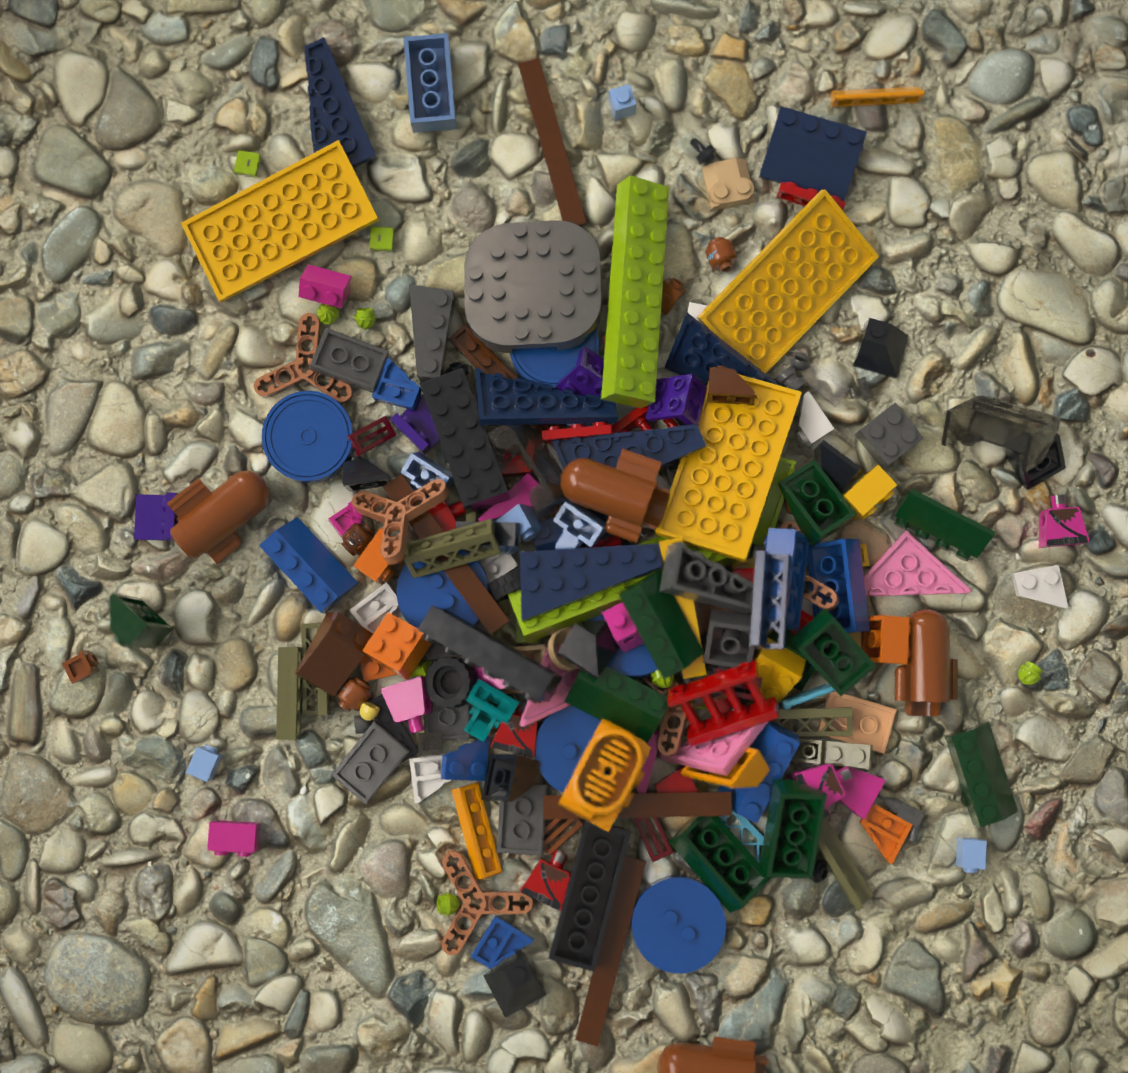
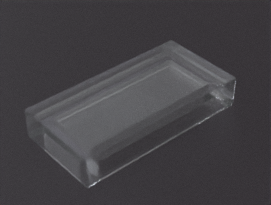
M816 361L802 376L806 385L834 407L839 404L850 390L849 387Z

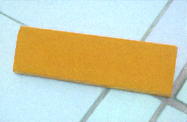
M920 87L832 91L831 104L832 107L919 103L925 91Z
M476 782L452 789L475 879H485L502 873L484 801L481 800L482 794L479 783Z

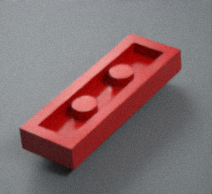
M781 182L776 198L806 206L819 191L810 188L807 190L800 188L793 182ZM830 195L838 206L844 210L846 202L841 201L837 196Z
M595 422L593 426L584 427L583 424H573L567 429H561L560 426H551L546 431H542V440L544 444H552L551 440H570L578 437L588 438L612 434L611 424L607 425L606 422Z

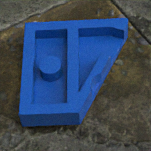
M387 358L372 398L376 401L415 411L422 389L390 358Z
M487 736L484 742L476 740L470 744L466 743L456 751H450L442 755L441 779L485 781L490 736Z
M495 915L471 954V958L492 969L500 964L501 961L531 944L534 938Z

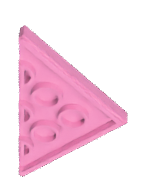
M904 531L864 575L866 596L963 594L972 591L908 531Z
M548 646L541 664L563 678L550 702L534 703L530 700L527 701L520 721L521 727L570 706L564 700L580 669L565 671L558 668L549 656ZM557 646L556 653H558L561 646Z
M768 721L694 746L685 741L681 743L676 755L668 757L660 753V757L663 761L727 776Z

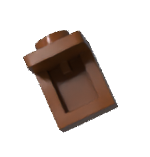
M669 277L663 281L661 312L665 315L669 314L680 297L687 291L683 288V283L676 278Z
M82 650L78 652L79 655L62 663L72 684L99 671L97 667L99 662L93 652L90 653L88 650Z

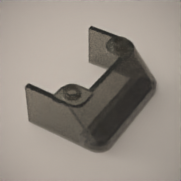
M975 396L947 410L941 445L947 446L958 440L963 445L973 446L975 443L985 441L1020 452L1019 458L1023 461L1022 471L1027 472L1043 462L1059 430L1060 418L992 397Z

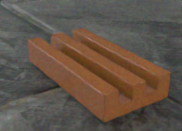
M553 819L545 827V834L561 819ZM568 819L544 840V851L549 856L583 823L579 819ZM573 821L576 822V825H574L556 843H554L550 848H548V843H550Z

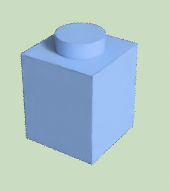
M630 84L608 91V103L614 121L636 115L637 104Z
M205 744V747H197L186 773L206 782L212 781L223 754L218 753V748L209 744Z
M957 837L956 865L963 868V872L978 873V869L985 870L987 841L978 838Z

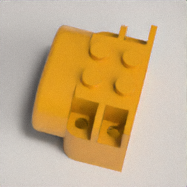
M602 718L558 806L609 832L621 808H627L634 794L631 793L633 786L637 787L645 774L641 770L651 747L642 739L634 736L635 734ZM608 771L610 775L606 776L603 772Z

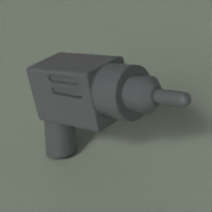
M878 795V798L885 801L886 806L894 812V815L913 825L909 831L908 839L917 843L920 825L925 813L896 797L893 799Z

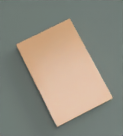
M836 691L828 693L824 708L852 707L853 735L826 737L847 743L873 745L872 751L885 754L897 709L847 694L840 696ZM837 717L831 725L837 731H847V717ZM824 718V719H825L827 722H829L832 718ZM822 719L820 720L818 731H821L826 725ZM828 726L824 731L833 730Z

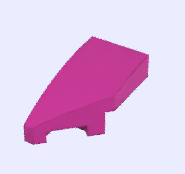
M351 501L345 508L331 516L328 521L342 538L343 533L353 523L361 524L362 515L357 513Z

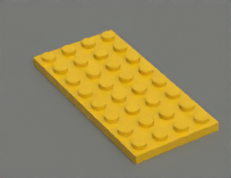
M338 140L185 220L181 224L218 300L223 303L380 220L346 152Z
M823 189L696 318L766 374L877 260L879 255L826 189Z
M740 375L755 391L754 405L708 402L707 385L698 425L707 447L681 458L669 491L670 497L660 525L656 528L655 534L668 539L682 537L684 544L746 562L802 392Z

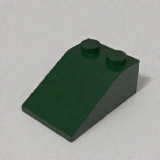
M815 459L778 483L799 529L812 546H815L847 525L856 515L855 511Z
M823 609L789 639L840 696L845 694L877 666L826 609Z

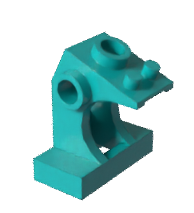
M478 679L466 700L473 706L469 711L472 717L464 731L484 742L493 727L497 729L501 722L505 724L509 722L519 702ZM487 699H489L490 701L496 703V704L499 705V706H498V707L494 706L493 704L489 703V702L487 701Z

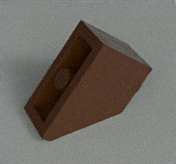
M726 366L710 367L708 402L754 405L755 391L734 369H729Z

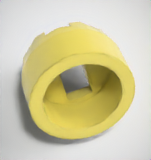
M363 702L360 707V715L364 720H373L378 715L380 708L373 703Z

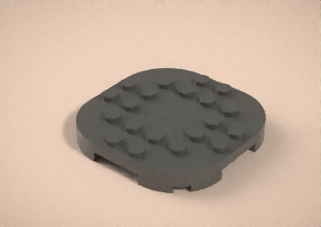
M560 220L504 223L493 226L477 236L470 245L465 258V314L470 330L475 338H478L489 349L502 353H512V349L557 347L558 351L583 343L585 338L592 331L596 330L602 314L600 255L593 237L582 227Z

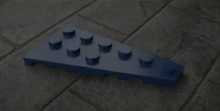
M325 37L305 45L313 152L315 153L339 140L353 168L377 158Z
M688 312L686 313L665 364V369L679 375L693 374L707 386L710 367L726 366L729 369H734L740 375L779 385Z
M475 368L479 425L617 423L616 403L602 400L601 396L573 394V390L565 389L563 392L552 389L553 385L522 378L512 380L504 378L503 374L495 372L494 375L483 373V369Z
M697 424L657 430L649 429L639 432L613 433L588 438L578 437L570 440H551L563 469L572 460L578 458H588L616 468L622 449L662 462L661 467L707 447Z
M660 544L520 552L522 622L531 620L530 618L541 614H547L561 606H567L596 595L610 587L614 588L633 578L637 579L662 569Z

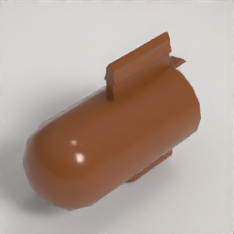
M622 449L616 468L588 458H578L566 465L561 474L560 485L566 499L577 505L608 515L605 530L612 535L634 543L638 542L644 525L653 529L660 525L670 497L669 491L659 487L656 481L662 462Z
M243 470L232 475L211 492L198 478L167 502V505L178 516L177 520L179 522L170 529L172 538L190 558L197 559L206 553L216 564H219L242 545L241 538L235 532L264 510L269 503L271 494L268 483L258 473Z
M922 609L908 616L911 626L908 640L910 656L907 664H902V666H898L895 669V701H905V713L907 716L938 717L941 714V702H950V699L958 700V659H950V628L947 620L939 612Z
M714 1036L712 1046L686 1042L669 1044L662 1050L659 1056L657 1071L658 1073H764L765 1066L769 1065V1061L765 1056L755 1055L756 1042Z

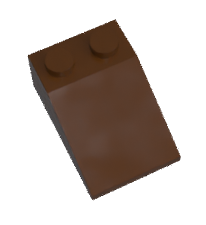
M339 611L327 613L295 674L327 694L335 696L366 655L362 650L373 633Z

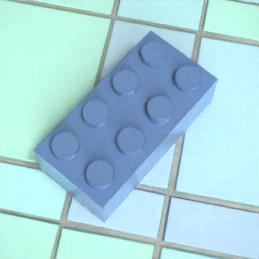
M448 33L404 37L410 123L413 133L457 129Z

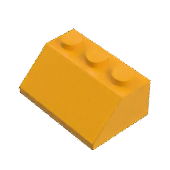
M747 748L727 776L685 766L681 774L685 777L727 787L745 788L758 787L770 769L759 750Z

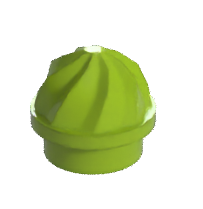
M322 303L317 309V317L323 324H333L339 318L338 307Z
M357 308L354 319L357 326L366 330L374 325L377 315L374 314L373 308Z
M1027 661L1025 665L1020 666L1018 677L1023 684L1032 685L1041 680L1040 675L1043 671L1037 665Z
M659 670L651 674L652 682L660 688H668L673 683L674 675L663 679Z
M445 892L444 895H438V914L450 916L457 912L460 902L455 895Z

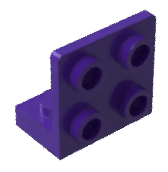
M584 346L579 351L576 366L557 383L556 387L558 388L555 389L563 392L565 389L573 390V394L582 396L587 394L601 396L604 359Z
M693 374L656 379L655 403L648 406L646 419L648 421L679 418L686 425L697 424L698 426L707 387Z
M423 394L419 398L415 411L407 409L401 416L396 413L391 418L392 423L424 455L440 441Z
M166 492V495H136L134 539L174 541L170 534V529L179 523L177 520L178 516L167 505V502L178 493Z

